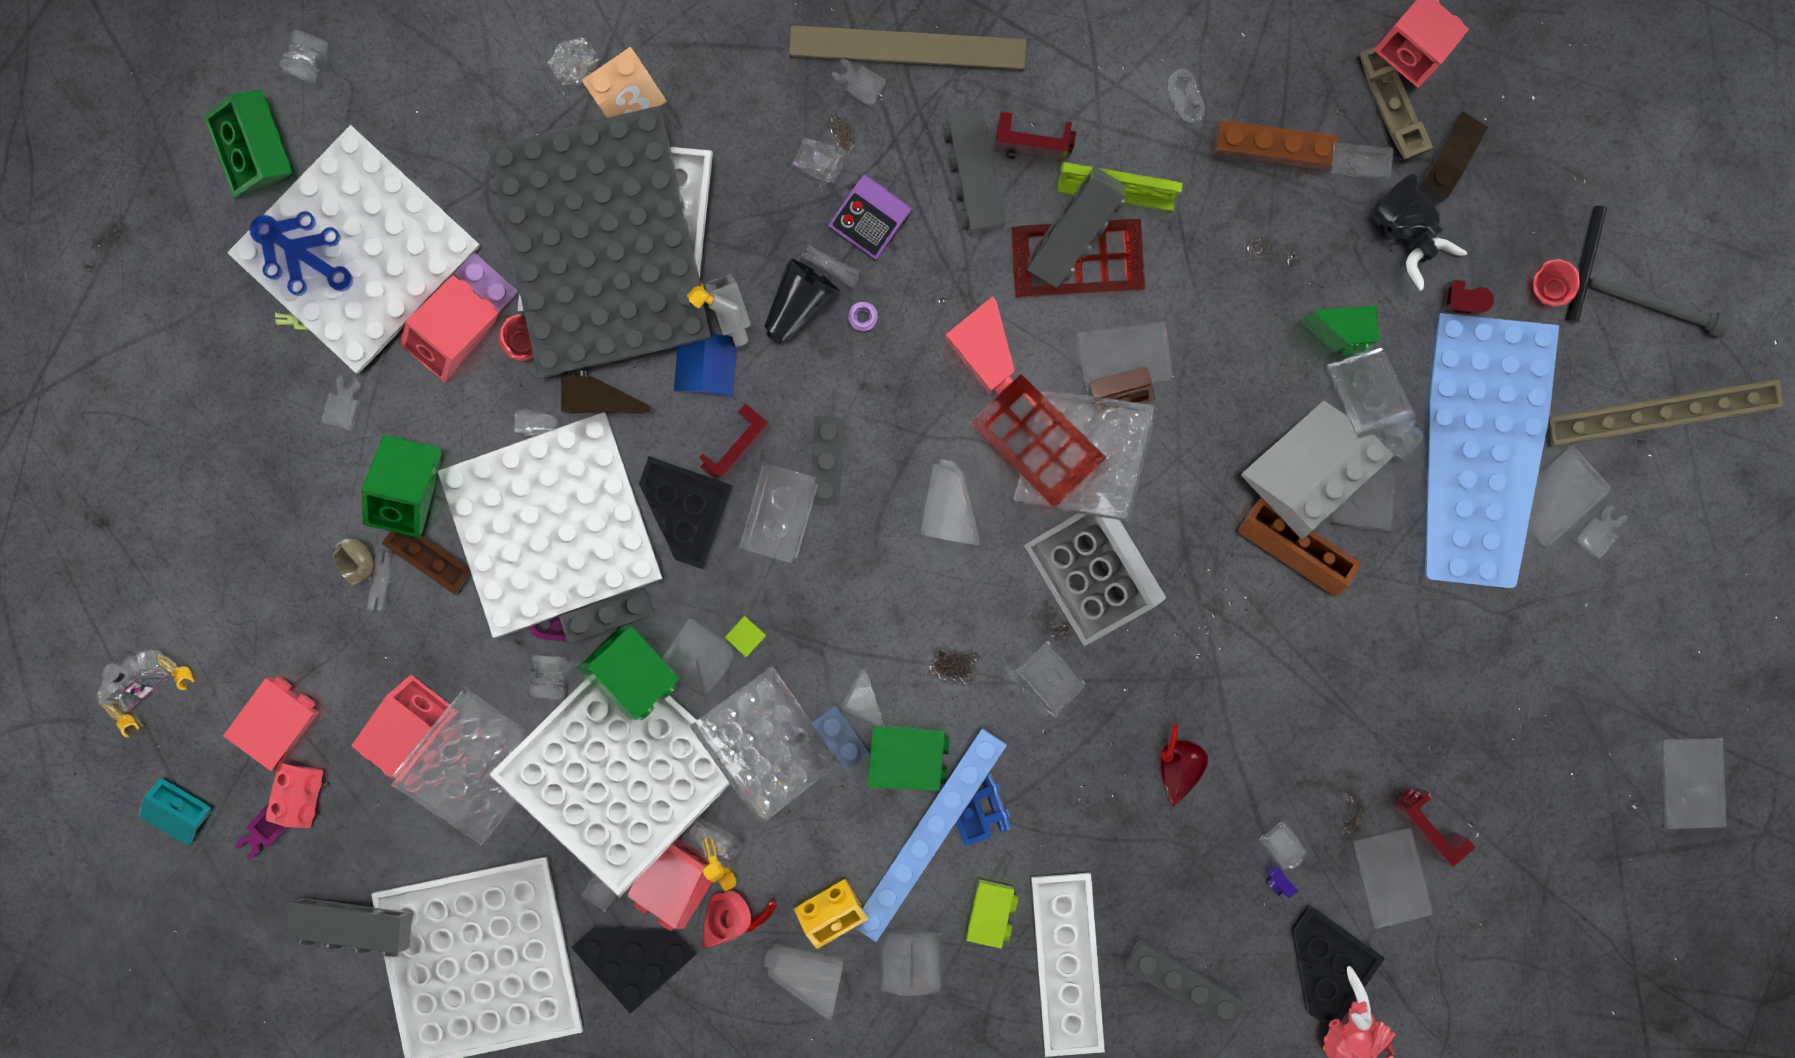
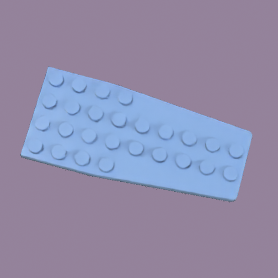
M1444 313L1438 314L1428 421L1425 576L1428 579L1502 588H1514L1517 585L1550 415L1559 325Z

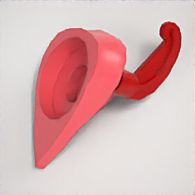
M731 890L715 894L711 898L706 910L702 948L715 947L735 940L744 933L752 932L773 914L777 907L774 901L768 903V908L751 921L750 910L745 900L738 893Z

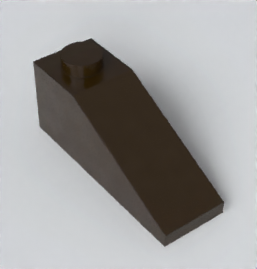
M1462 112L1419 181V189L1439 202L1446 200L1463 175L1488 126Z
M575 370L569 372V376H561V412L653 414V407L592 376H587V371Z

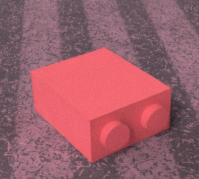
M278 676L275 679L273 677L264 679L223 735L270 771L276 770L278 763H283L319 714V711L314 708L315 702L303 694L298 696L290 690L292 686Z

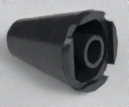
M793 258L786 264L764 325L768 330L766 335L780 344L783 340L790 342L839 292V288L823 275L822 277L813 272L815 269Z

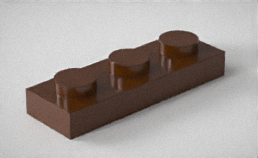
M390 531L381 543L454 595L458 593L471 575V571L467 566L422 535L421 538Z

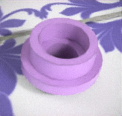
M858 302L849 310L848 319L854 329L864 332L871 330L876 325L878 314L872 304ZM860 312L868 313L869 319L866 322L858 320L857 316Z

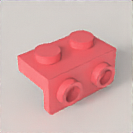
M278 763L266 813V821L285 827L311 828L324 770L315 767H298L286 763Z

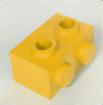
M846 879L832 885L827 890L794 908L804 933L816 949L868 920L857 895Z

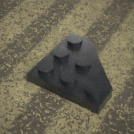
M648 456L639 486L670 547V551L675 560L704 569L733 486Z
M1309 906L1293 931L1307 1011L1311 1016L1329 1028V1023L1332 1020L1339 1019L1341 1022L1351 1008V1004L1356 1001L1355 993L1348 979L1347 967L1350 966L1355 971L1365 988L1385 958L1315 908Z
M594 926L571 947L630 1014L697 955L695 949L679 931L670 930L658 931Z

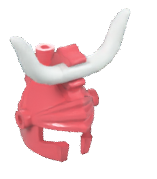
M1348 966L1347 975L1357 1002L1351 1004L1348 1013L1349 1022L1342 1025L1339 1019H1334L1329 1023L1330 1030L1324 1037L1325 1044L1323 1050L1328 1058H1377L1376 1056L1382 1051L1389 1052L1385 1058H1394L1395 1052L1391 1041L1396 1034L1390 1031L1391 1028L1384 1025L1383 1022L1374 1021L1366 991L1355 971Z

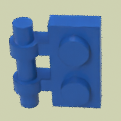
M988 773L982 783L984 788L977 790L956 822L965 847L993 837L989 825L997 822L1000 832L1012 829L1008 817H1010L1008 808H1004L999 796V792H1001L998 783L994 782L991 773ZM988 797L993 813L985 816L979 800Z

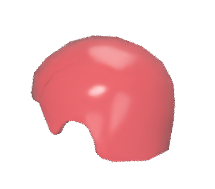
M1562 259L1543 263L1533 281L1535 296L1542 304L1551 307L1568 304L1574 299L1579 290L1580 281L1577 269L1570 262Z
M516 314L507 318L499 330L498 341L501 350L508 357L518 361H527L534 358L525 316L523 314Z

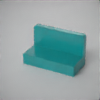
M160 778L145 795L139 817L183 844L190 846L196 830L210 814L212 807Z

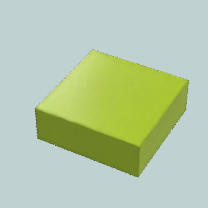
M744 616L724 638L747 657L767 635Z

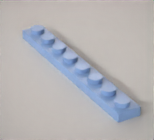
M981 729L863 907L868 920L856 926L857 930L873 941H878L1006 748V743L985 729Z

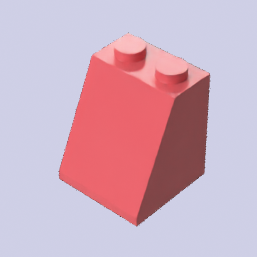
M1416 0L1375 47L1374 51L1419 88L1444 62L1468 32L1469 28L1463 24L1460 18L1452 15L1438 0Z
M452 275L405 322L400 346L445 383L495 325L498 312L490 301L481 299L476 295L466 281L459 280Z
M992 296L946 334L945 340L986 391L991 394L995 390L999 394L1012 384L1011 376L1015 370L997 301Z
M411 674L385 696L352 744V747L363 758L370 760L379 767L386 776L399 782L413 769L456 714L457 710Z
M676 839L633 883L628 897L635 901L633 906L645 914L651 912L658 917L657 922L670 931L673 928L684 929L712 885L711 880H708L702 871L710 862L692 848L687 847L685 843L683 844L682 841Z

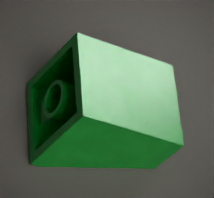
M382 435L361 488L363 525L421 538L438 478L437 471L441 467V448L426 443L421 444L408 441L401 437Z
M632 626L618 627L576 667L630 720H637L638 718L643 720L655 709L653 704L660 697L662 699L667 698L676 689L674 684L679 680V677Z
M874 723L868 787L939 791L940 784H946L947 766H942V756L949 753L950 737L944 736L945 731L943 729Z

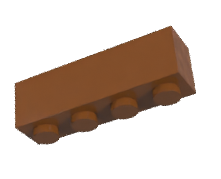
M1221 120L1216 127L1213 155L1330 170L1336 163L1339 135Z
M1262 497L1251 508L1237 530L1238 533L1335 597L1349 585L1361 565V562L1314 531L1302 540Z

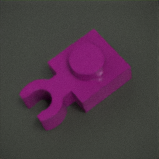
M268 805L245 827L252 834L239 839L235 845L237 849L241 848L245 843H249L252 846L251 853L247 855L248 859L258 855L261 843L267 848L270 847L288 828L266 821Z

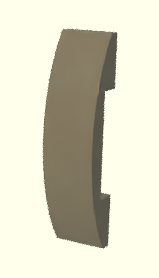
M1376 46L1361 51L1359 55L1372 95L1387 130L1404 160L1432 150L1433 146L1422 121L1419 122L1397 70L1374 51Z

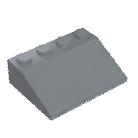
M1323 400L1247 468L1241 476L1303 540L1377 473L1394 455L1372 432Z
M1106 497L1024 545L1084 647L1153 609L1166 599Z

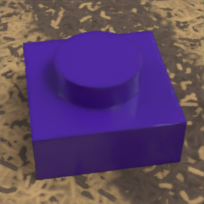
M1276 865L1266 872L1271 878L1267 883L1278 896L1283 893L1289 899L1298 892Z

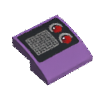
M864 174L828 226L876 260L913 208Z

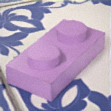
M475 252L455 272V275L461 280L466 281L477 295L482 299L490 301L499 314L519 294L518 290Z

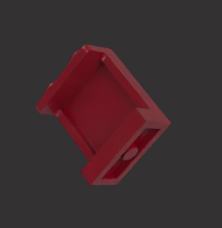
M1000 113L994 151L1060 161L1065 160L1067 153L1072 154L1076 138V131H1071L1072 122L1065 123L1061 138L1010 131L1013 113Z
M746 403L738 413L751 425L716 464L703 453L699 457L704 462L700 467L715 480L718 476L726 479L771 427L765 419Z
M1412 788L1408 789L1398 798L1400 803L1395 808L1440 861L1454 867L1476 847L1468 838L1457 833L1448 840H1445L1420 810L1432 798L1430 793L1419 788L1415 790Z

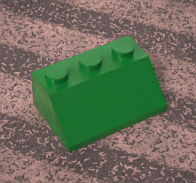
M262 90L231 94L203 116L233 198H239L277 184L292 173L289 159L284 152L279 132L274 125L269 105L264 98Z
M1377 305L1320 309L1302 318V325L1334 352L1342 351L1343 356L1361 355L1366 350H1371V346L1379 342Z

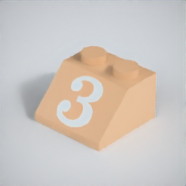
M631 47L582 79L583 84L607 118L659 105L662 106L667 102Z

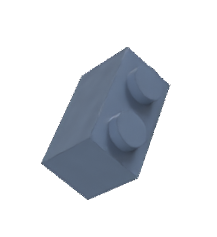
M837 704L812 721V725L846 772L871 754Z

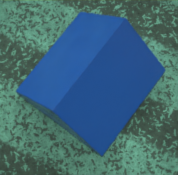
M712 333L713 338L678 346L674 391L733 396L737 347L732 346L729 336Z

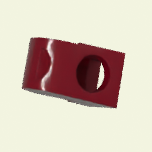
M1453 280L1448 283L1445 312L1480 315L1490 310L1493 306L1494 296L1488 288L1477 287L1473 290L1465 289L1466 281Z

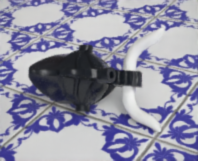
M1411 174L1395 184L1372 217L1378 226L1381 224L1385 226V232L1392 240L1404 246L1410 245L1411 253L1406 261L1407 272L1417 288L1422 291L1424 280L1417 267L1419 260L1424 263L1427 260L1433 259L1438 255L1437 249L1444 250L1455 256H1466L1467 251L1446 239L1437 238L1443 232V229L1438 225L1440 223V213L1429 197L1423 196L1420 193L1416 174Z

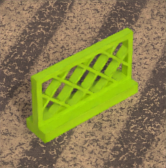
M1062 162L1057 193L1074 195L1093 167ZM1099 168L1125 184L1124 197H1126L1124 204L1167 212L1174 211L1175 200L1182 192L1183 183Z

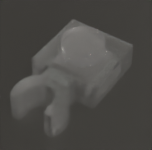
M841 58L840 64L847 68V72L844 75H839L833 71V79L840 83L848 82L849 86L846 92L872 107L886 85L887 80L861 65L858 71H855L849 60Z
M339 375L336 379L338 394H328L321 422L352 430L360 402L351 399L353 394L357 393L360 389V380L354 379L352 387L346 389L343 384L345 376Z
M1609 505L1603 510L1602 521L1592 518L1575 539L1576 543L1596 559H1601L1619 537L1612 530L1615 527L1622 526L1627 520L1628 516L1625 514L1621 515L1617 521L1612 520L1611 512L1615 509L1614 505Z

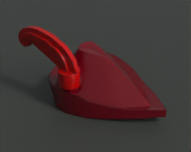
M1176 723L1172 727L1170 741L1162 748L1159 755V769L1172 807L1179 803L1200 781L1208 765V755L1204 748L1190 741L1177 740L1179 727Z

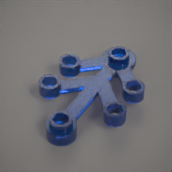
M302 211L295 218L276 221L269 215L258 216L250 225V235L255 242L262 245L265 260L262 271L268 279L277 280L283 273L281 265L277 263L275 243L285 251L290 277L287 288L293 295L302 296L307 291V283L303 280L299 260L326 276L328 284L334 290L344 292L351 288L353 276L348 269L342 266L332 267L306 250L324 245L329 247L338 245L341 236L336 229L328 227L320 234L289 239L281 233L300 228L309 231L315 227L316 219L310 212ZM305 216L311 218V222L307 226L301 224V220ZM261 226H269L267 234H260ZM334 232L336 234L335 240L327 242L326 235ZM277 266L276 274L269 275V267ZM337 273H343L344 279L340 283L334 281ZM295 282L302 283L300 291H293V284Z

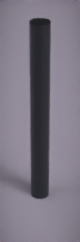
M1596 206L1579 272V290L1572 300L1567 319L1571 322L1579 323L1608 210L1604 206Z

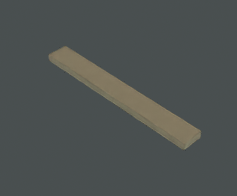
M791 25L789 57L1024 70L1026 39Z
M1780 379L1549 417L1547 425L1549 447L1785 408Z

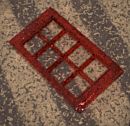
M1141 219L1109 220L1107 228L1099 236L1100 254L1086 255L1083 259L1079 257L1075 263L1076 284H1060L1057 288L1053 285L1032 286L1031 272L1027 270L1028 257L1030 256L1029 236L1045 235L1052 224L1011 227L1016 298L1145 290ZM1125 230L1126 252L1107 254L1106 232ZM1126 258L1128 280L1109 281L1108 259ZM1101 260L1102 282L1083 283L1082 261Z
M1022 374L970 422L1054 508L1106 459L1100 450ZM1026 393L1037 405L1020 419L1009 407ZM1042 409L1054 421L1037 436L1026 423ZM1005 412L1016 425L1000 439L989 427ZM1059 425L1070 438L1053 452L1042 440ZM1022 429L1033 441L1016 455L1005 443ZM1076 442L1087 454L1070 469L1059 456ZM1039 445L1050 457L1033 472L1022 459ZM1055 461L1066 474L1050 489L1038 476Z

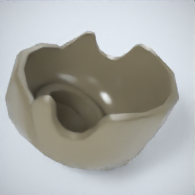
M343 539L335 545V548H339L333 552V559L341 575L350 585L354 586L371 574L373 558L366 545L357 539Z

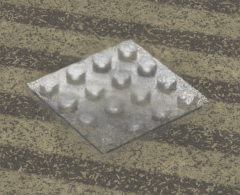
M1042 390L1013 500L1017 504L1129 522L1157 408L1155 405Z
M773 666L690 725L692 731L759 825L770 819L840 764Z
M464 687L388 781L391 786L482 846L517 803L512 796L491 778L490 773L531 733Z

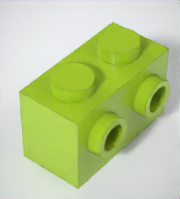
M978 880L966 934L967 941L1002 949L1003 941L1009 942L1012 925L1007 924L1010 912L1015 913L1019 897L1014 895V887Z

